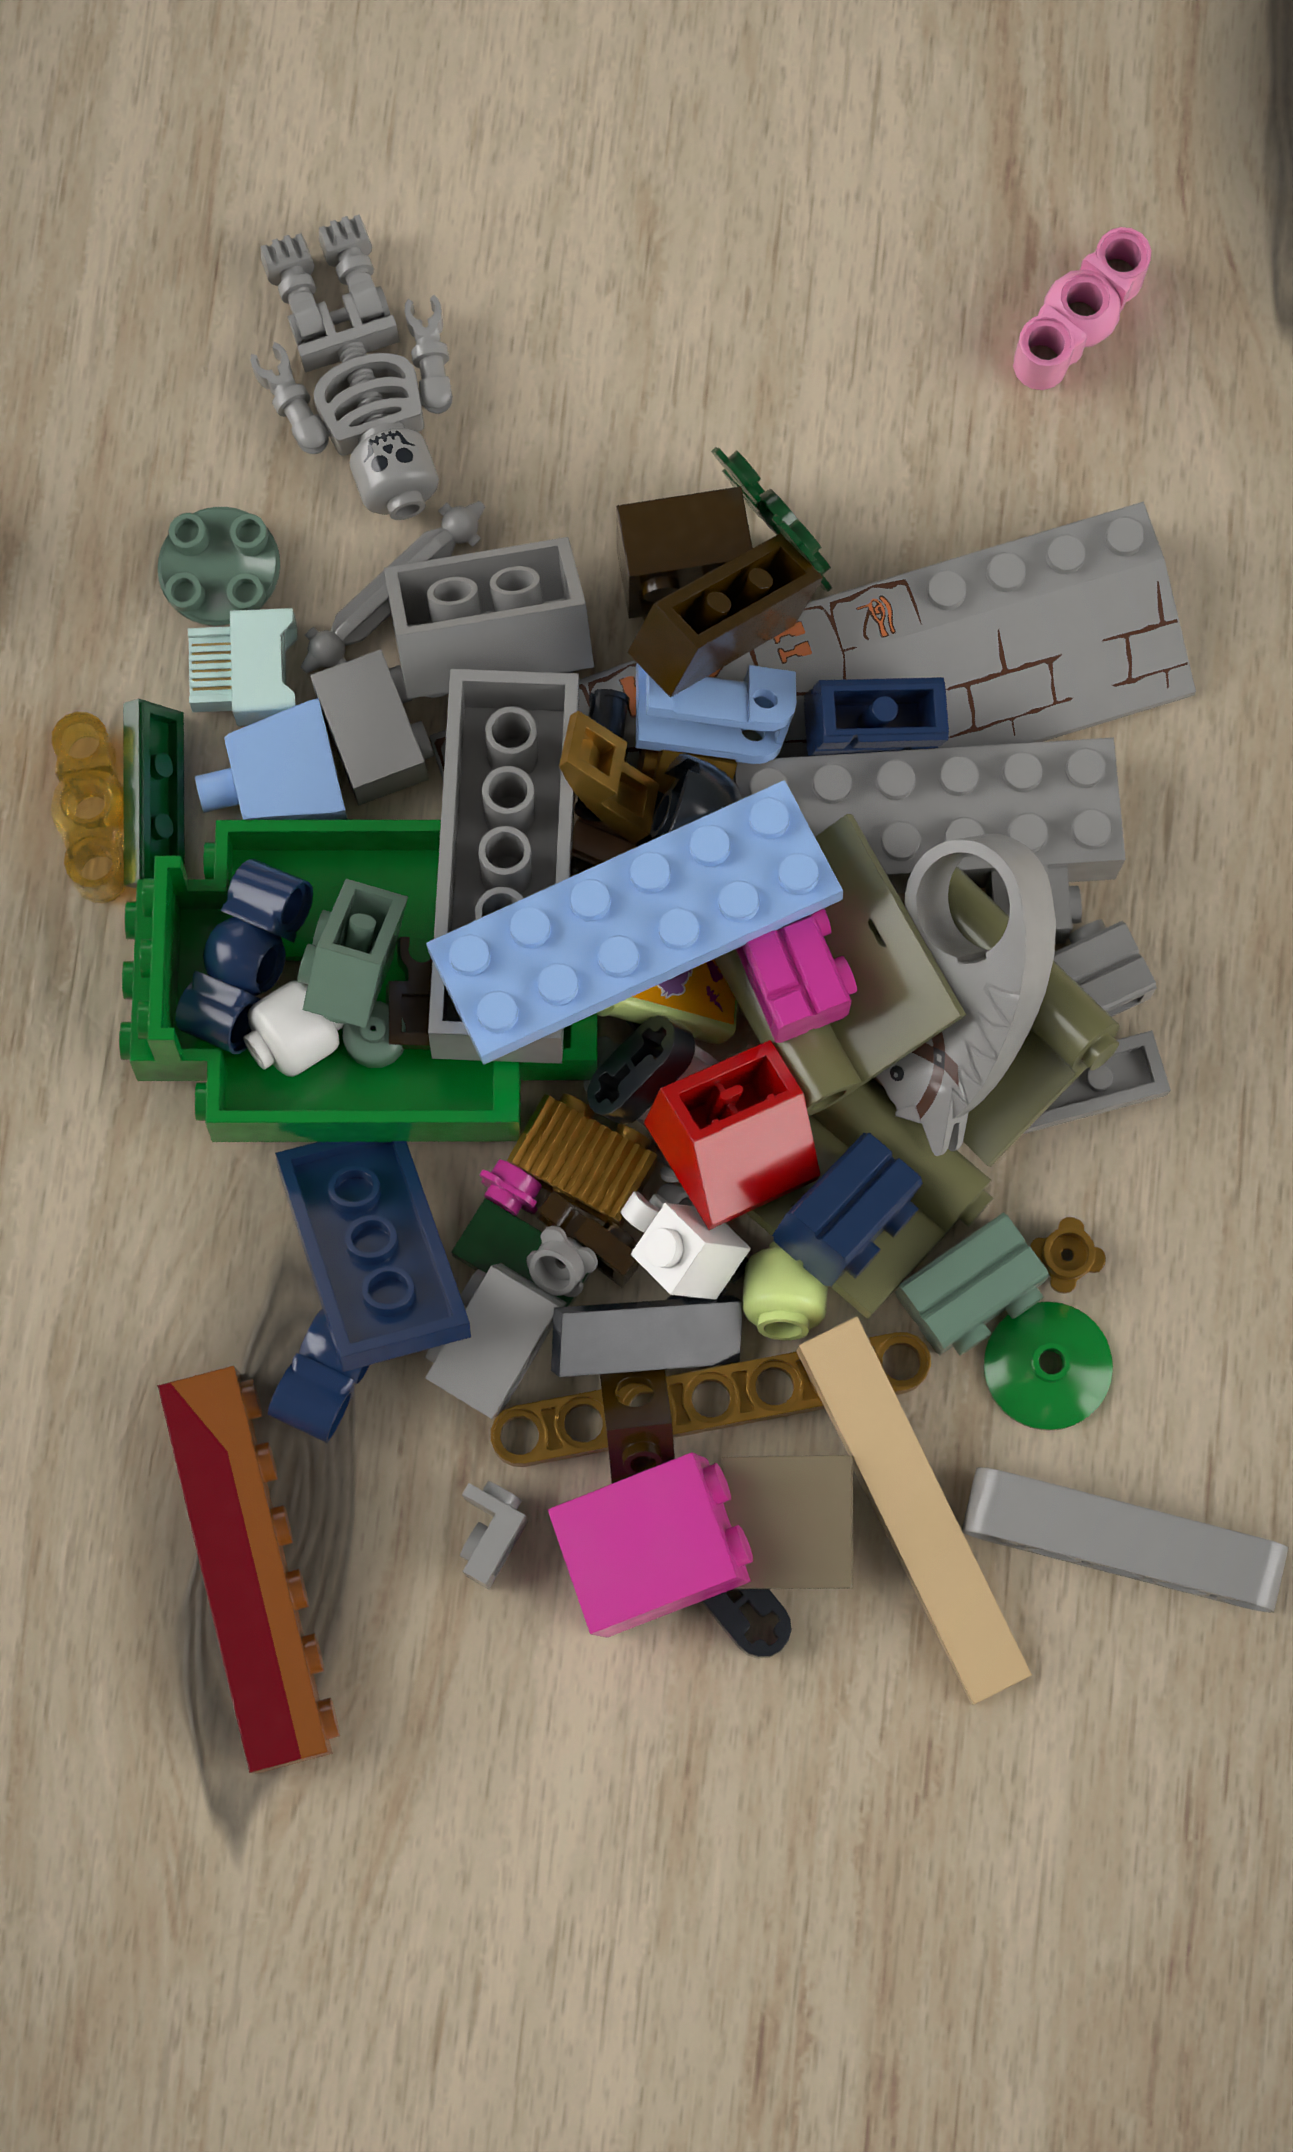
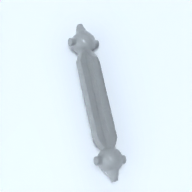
M480 501L466 507L456 506L452 508L448 503L444 504L439 509L443 516L442 527L424 532L388 567L451 557L456 543L468 542L474 547L481 540V537L477 534L478 520L485 506ZM384 570L336 614L330 631L318 632L312 627L305 634L310 641L308 643V654L301 665L304 672L309 673L320 667L330 668L347 662L343 658L345 646L363 641L391 615Z

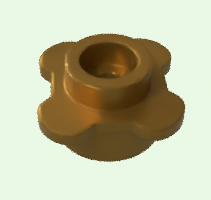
M1074 1217L1062 1219L1058 1224L1057 1230L1046 1238H1035L1030 1244V1247L1048 1271L1051 1288L1062 1294L1072 1292L1076 1287L1077 1280L1088 1272H1100L1106 1262L1104 1251L1099 1247H1095L1091 1237L1084 1231L1082 1221ZM1063 1250H1070L1073 1253V1259L1070 1261L1063 1260L1061 1257Z

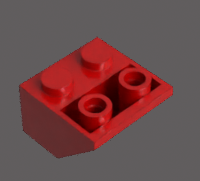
M771 1040L660 1088L644 1121L708 1230L818 1180L821 1175L804 1093Z

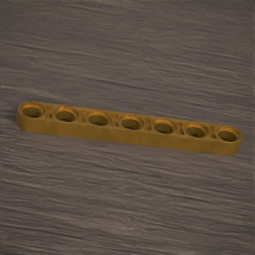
M894 1332L868 1338L883 1370V1355L890 1347L905 1345L917 1354L919 1369L913 1378L896 1380L885 1372L896 1395L916 1389L926 1379L931 1367V1355L927 1345L918 1336L908 1332ZM797 1352L666 1377L673 1438L825 1409ZM780 1370L790 1377L793 1384V1393L785 1403L770 1405L758 1397L756 1381L763 1372ZM716 1382L727 1390L730 1404L722 1415L705 1417L695 1410L692 1403V1395L700 1384ZM633 1383L621 1388L616 1398L620 1403L630 1406L637 1396L642 1394L654 1395V1392L644 1384ZM599 1389L516 1405L503 1410L495 1418L491 1427V1443L496 1455L504 1463L511 1466L527 1467L608 1451L602 1390ZM579 1406H588L595 1409L603 1421L600 1434L589 1442L573 1440L565 1430L567 1415ZM517 1418L531 1421L539 1432V1440L536 1446L530 1452L523 1455H515L508 1452L501 1442V1433L504 1426L509 1421Z

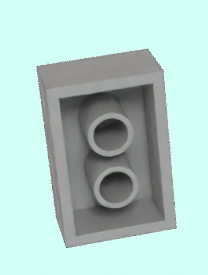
M569 537L384 568L407 699L422 696L435 698L449 694L450 669L573 673L575 670L594 667L586 602Z

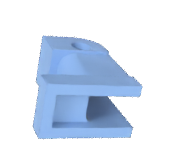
M637 663L636 748L661 751L662 749L735 759L736 762L748 764H763L771 761L781 750L797 703L796 672L749 665L744 681L705 677L670 698ZM742 731H756L763 740L751 741L744 737Z

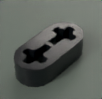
M658 1015L648 1018L610 1055L592 1076L587 1094L590 1108L595 1113L619 1124L625 1125L636 1121L653 1105L660 1088L676 1082L690 1066L695 1054L693 1033L688 1028L667 1017Z
M737 1589L742 1597L735 1603L725 1592L701 1601L736 1646L748 1656L758 1659L770 1658L779 1653L789 1641L792 1631L791 1619L784 1606L770 1589ZM748 1602L761 1617H765L770 1613L777 1617L779 1622L773 1629V1633L777 1638L775 1643L769 1646L764 1640L760 1639L751 1644L746 1639L744 1634L749 1630L750 1623L739 1610L744 1604Z

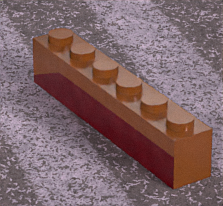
M230 1366L157 1385L249 1773L259 1774L333 1754L329 1739L340 1737L339 1725L331 1697L323 1700L319 1699L314 1674L324 1672L323 1659L316 1634L312 1633L304 1636L298 1610L309 1607L300 1569L288 1571L283 1546L292 1544L293 1537L285 1506L273 1507L267 1482L278 1480V1475L269 1442L258 1444L252 1419L263 1416L255 1382L253 1379L242 1381L241 1373L235 1366Z

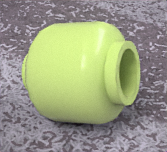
M773 1241L768 1249H763L753 1254L746 1263L743 1311L748 1321L757 1326L758 1332L765 1337L776 1340L801 1339L807 1336L809 1330L818 1326L825 1318L828 1286L825 1287L803 1267L801 1260H794Z

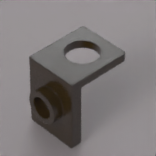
M665 1369L600 1374L611 1483L613 1484L675 1459L673 1426ZM633 1383L644 1384L654 1392L653 1398L648 1403L638 1407H630L620 1403L616 1395L621 1388Z

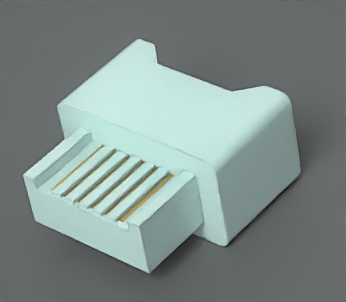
M293 608L230 611L229 627L188 628L189 704L192 712L233 711L237 726H248L296 706L295 693L286 684V651L298 640L297 622Z

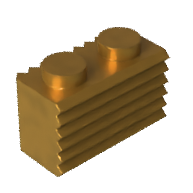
M563 1093L558 1101L550 1095L544 1094L510 1153L507 1162L531 1175L546 1191L550 1193L555 1191L579 1209L603 1222L610 1220L622 1228L626 1219L620 1211L634 1191L642 1193L644 1186L657 1165V1155L653 1151L648 1150L652 1144L651 1140L635 1129L623 1124H618L615 1131L601 1125L596 1120H593L595 1112L590 1106L576 1097Z

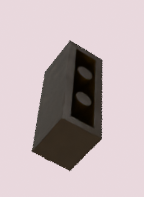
M780 533L655 602L627 653L671 698L795 626L822 581L823 576Z

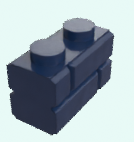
M944 677L819 680L813 686V689H810L804 695L808 756L935 749L948 741L949 725Z
M870 1132L863 1133L786 1213L772 1235L774 1242L794 1260H801L803 1267L825 1287H832L846 1271L856 1279L881 1250L873 1243L884 1230L894 1238L918 1211L919 1208L911 1202V1199L923 1184L922 1178L900 1158L894 1159L892 1151Z

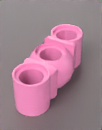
M1119 227L1108 231L1100 239L1095 252L1083 259L1080 270L1070 271L1051 285L1038 316L1029 320L1020 332L1013 368L1016 377L1022 384L1036 390H1046L1055 387L1063 380L1069 365L1076 363L1081 358L1085 347H1093L1112 334L1119 322L1120 312L1123 310L1125 303L1134 298L1140 291L1151 261V248L1148 240L1142 233L1126 227ZM1113 259L1123 260L1129 263L1133 270L1118 272L1112 269L1107 261ZM1075 302L1086 303L1093 308L1095 314L1089 316L1078 315L1068 305ZM1038 345L1047 346L1053 349L1057 357L1050 360L1040 359L1034 356L1030 348Z

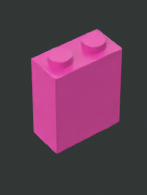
M691 1452L547 1509L591 1635L608 1638L751 1582L745 1565L753 1562L752 1551L742 1528L739 1525L732 1527L723 1503L731 1500V1494L726 1478L717 1463L709 1465L707 1458Z

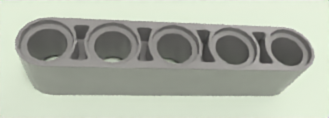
M983 1467L976 1468L962 1526L964 1534L985 1541L1227 1604L1269 1613L1275 1611L1288 1552L1287 1546L1264 1538L1017 1474Z

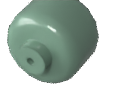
M376 1001L366 1028L349 1023L344 1024L342 1027V1039L348 1055L355 1062L365 1067L383 1068L394 1063L404 1051L400 1045H389L388 1004ZM402 1018V1032H406V1025Z

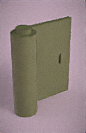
M852 814L844 815L815 837L843 889V900L824 908L832 931L831 934L824 936L833 959L842 955L845 957L856 982L857 992L849 995L852 1000L849 1014L843 1019L817 1029L813 1028L805 1034L782 1043H775L736 949L714 959L760 1044L768 1040L772 1041L803 1091L808 1116L820 1112L845 1098L966 1016L965 1011Z
M956 867L948 889V904L952 919L960 933L968 941L989 951L1002 938L1009 916L959 867ZM1054 960L1039 1012L1015 1059L994 1089L980 1104L968 1113L963 1142L989 1167L1011 1147L1087 1067L1092 1071L1096 1070L1114 1054L1119 1046V1042L1114 1038L1119 1030V1024Z
M874 1078L830 1107L809 1115L821 1174L818 1180L863 1133L869 1132L892 1151L894 1159L900 1158L922 1178L923 1184L911 1199V1202L919 1208L911 1220L894 1238L885 1230L876 1238L873 1243L881 1250L856 1279L846 1271L831 1287L867 1319L872 1316L959 1219L969 1227L993 1200V1197L985 1191L992 1180L957 1150L950 1151L947 1149L943 1155L935 1156L929 1145L922 1123L895 1116L897 1111L896 1105L890 1100L885 1088ZM818 1180L746 1214L770 1235H773L786 1213Z

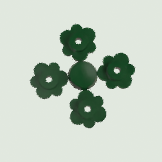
M715 447L711 452L724 467L722 470L723 474L733 487H742L744 500L758 517L776 535L781 533L822 576L831 569L828 562L819 553L822 547L772 489L765 491L758 482L761 478L748 461L737 450L727 457L719 447ZM823 576L819 585L824 591L829 592L833 587Z

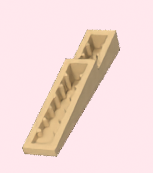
M858 1316L800 1344L796 1352L848 1455L853 1456V1465L855 1467L853 1470L971 1704L974 1705L1031 1676L1032 1674Z

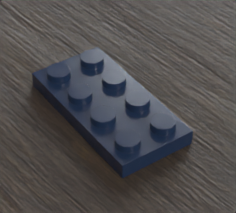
M407 1141L315 1142L275 1153L277 1168L343 1372L471 1338L470 1322Z

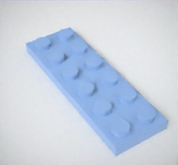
M783 780L431 940L426 944L439 975L484 1065L737 949L757 937L773 930L776 931L843 900V889L786 781Z

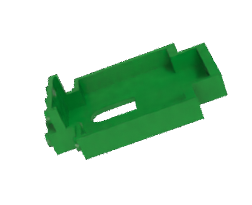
M216 820L215 842H205L203 867L205 879H188L181 856H155L154 878L137 879L136 901H127L125 905V935L127 940H134V961H124L122 968L123 998L132 999L131 1022H121L119 1048L121 1060L130 1061L137 1081H207L196 1083L195 1117L196 1121H205L212 1142L518 1141L521 1130V1080H591L597 1071V1013L564 1028L562 1064L491 1061L483 1065L481 1060L432 1059L431 1050L404 1049L402 1055L394 1063L383 1068H368L358 1064L348 1055L343 1043L341 1028L338 1030V1048L332 1054L293 1077L281 1073L274 1065L269 1066L265 1070L262 1069L248 1048L240 1054H232L177 1028L175 1015L179 999L186 987L192 982V975L195 970L207 975L203 961L206 941L218 924L233 917L222 912L221 909L223 904L227 902L228 889L234 874L249 859H256L306 880L313 887V903L304 924L296 932L295 942L293 943L282 938L286 952L285 961H302L307 945L313 944L314 934L322 911L332 912L346 879L407 896V904L398 939L400 936L410 937L409 954L412 959L417 962L428 961L430 954L426 943L434 938L441 820ZM397 945L377 1001L386 1003V984L388 981H405V974L397 963Z

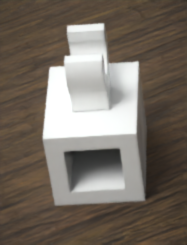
M634 1191L620 1211L622 1216L631 1225L644 1232L631 1255L670 1295L717 1299L751 1249L726 1223L708 1230L694 1206L668 1203L658 1194H654L648 1202L643 1195Z

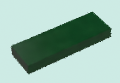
M139 698L123 703L124 886L137 889V879L154 878L155 856H181L185 867L184 712Z

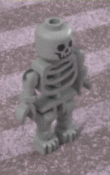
M360 214L350 220L348 216L342 217L340 222L336 220L330 221L331 225L329 227H319V243L325 260L329 266L336 267L339 281L347 285L349 290L348 294L342 295L345 307L332 312L328 311L325 301L316 304L313 294L316 292V286L311 273L314 271L315 265L302 233L297 234L294 238H290V235H287L280 241L278 238L272 240V245L267 246L266 244L261 246V261L269 282L278 286L282 301L290 304L292 315L288 316V320L305 373L340 361L342 363L330 369L320 378L315 386L314 401L318 415H314L308 405L311 397L304 385L295 383L288 355L280 344L274 342L272 347L275 358L281 361L277 366L278 376L273 373L272 369L264 370L261 368L257 355L251 354L250 361L256 379L264 388L270 389L271 393L275 395L272 402L274 408L280 416H287L292 425L293 436L304 452L309 454L321 453L327 447L330 438L341 456L351 454L350 468L361 500L369 511L381 515L390 514V517L394 520H405L418 515L425 509V502L436 492L439 483V476L425 439L419 433V431L424 429L425 425L422 406L431 413L440 414L447 411L452 404L450 379L446 376L444 367L449 361L448 347L445 343L440 342L439 335L443 329V315L439 299L435 295L430 298L434 314L428 318V327H423L422 320L414 317L413 301L407 299L405 303L407 326L410 334L415 337L416 346L411 351L412 361L415 367L420 368L422 379L419 381L418 387L414 366L405 357L391 353L366 354L367 352L398 343L400 339L394 316L390 315L384 292L381 286L375 287L371 278L374 268L368 255L372 252V244ZM350 321L352 328L336 333L334 325Z

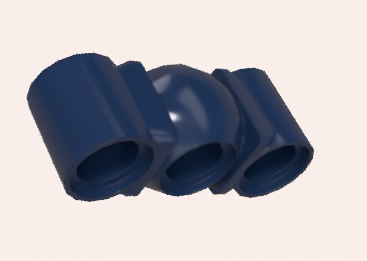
M256 859L247 860L237 869L228 889L227 902L223 904L221 909L222 912L233 917L221 922L212 930L203 952V961L207 975L195 970L192 975V982L186 987L179 999L175 1021L180 1031L232 1054H240L247 1049L243 1037L252 1032L248 1023V1011L254 1003L261 1000V998L256 996L271 989L283 971L286 952L282 938L294 943L297 937L296 932L309 915L314 893L313 887L308 881Z
M323 1309L313 1319L299 1353L295 1354L292 1363L281 1378L270 1402L267 1414L328 1443L337 1430L349 1402L354 1396V1385L362 1380L370 1365L345 1372L342 1371Z

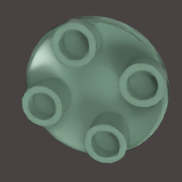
M211 507L195 513H183L171 522L168 530L169 534L161 547L158 558V579L163 594L177 612L187 619L200 624L223 626L230 624V611L257 610L262 608L271 597L277 585L280 574V554L273 535L260 517L237 508Z

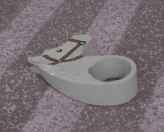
M983 834L960 838L934 846L916 863L906 887L905 908L965 1011L966 1016L884 1070L876 1078L881 1081L890 1100L896 1105L897 1111L895 1116L922 1123L929 1145L935 1156L943 1155L947 1149L955 1151L961 1147L969 1111L980 1104L994 1089L1015 1059L1039 1012L1054 960L1056 919L1052 890L1047 873L1040 860L1027 846L1014 838L1000 834ZM968 854L979 856L990 863L1002 877L1008 891L1010 902L1008 924L1002 938L989 951L972 944L960 933L949 909L948 889L952 874L957 865Z

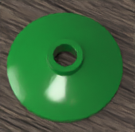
M1047 1301L1037 1302L1014 1319L1008 1314L997 1325L985 1349L983 1368L988 1390L995 1403L1006 1415L1024 1426L1050 1431L1065 1429L1082 1422L1101 1405L1111 1384L1113 1361L1105 1335L1089 1316L1072 1306ZM1051 1351L1060 1356L1062 1369L1059 1373L1048 1374L1041 1369L1039 1358L1042 1353Z

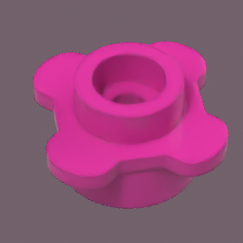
M501 1159L497 1161L491 1172L481 1171L479 1174L482 1178L481 1183L488 1188L484 1194L486 1199L514 1216H517L521 1209L535 1215L538 1208L535 1206L537 1202L534 1199L542 1188V1185L535 1178L517 1166Z

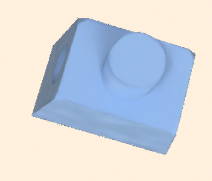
M319 698L308 700L229 733L224 737L231 768L195 776L198 795L204 813L240 805L243 820H348Z

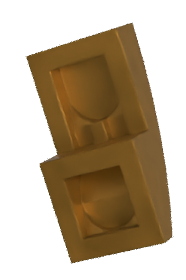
M578 710L570 715L559 767L572 790L586 807L612 830L634 844L650 835L659 783L624 761L628 742Z

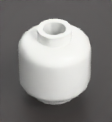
M297 980L290 981L250 1007L247 1016L252 1032L244 1036L243 1039L249 1052L262 1069L265 1070L269 1066L274 1065L281 1073L293 1077L332 1054L338 1048V1030L344 1024L335 1023L327 1020L322 1015L302 1010L308 985Z

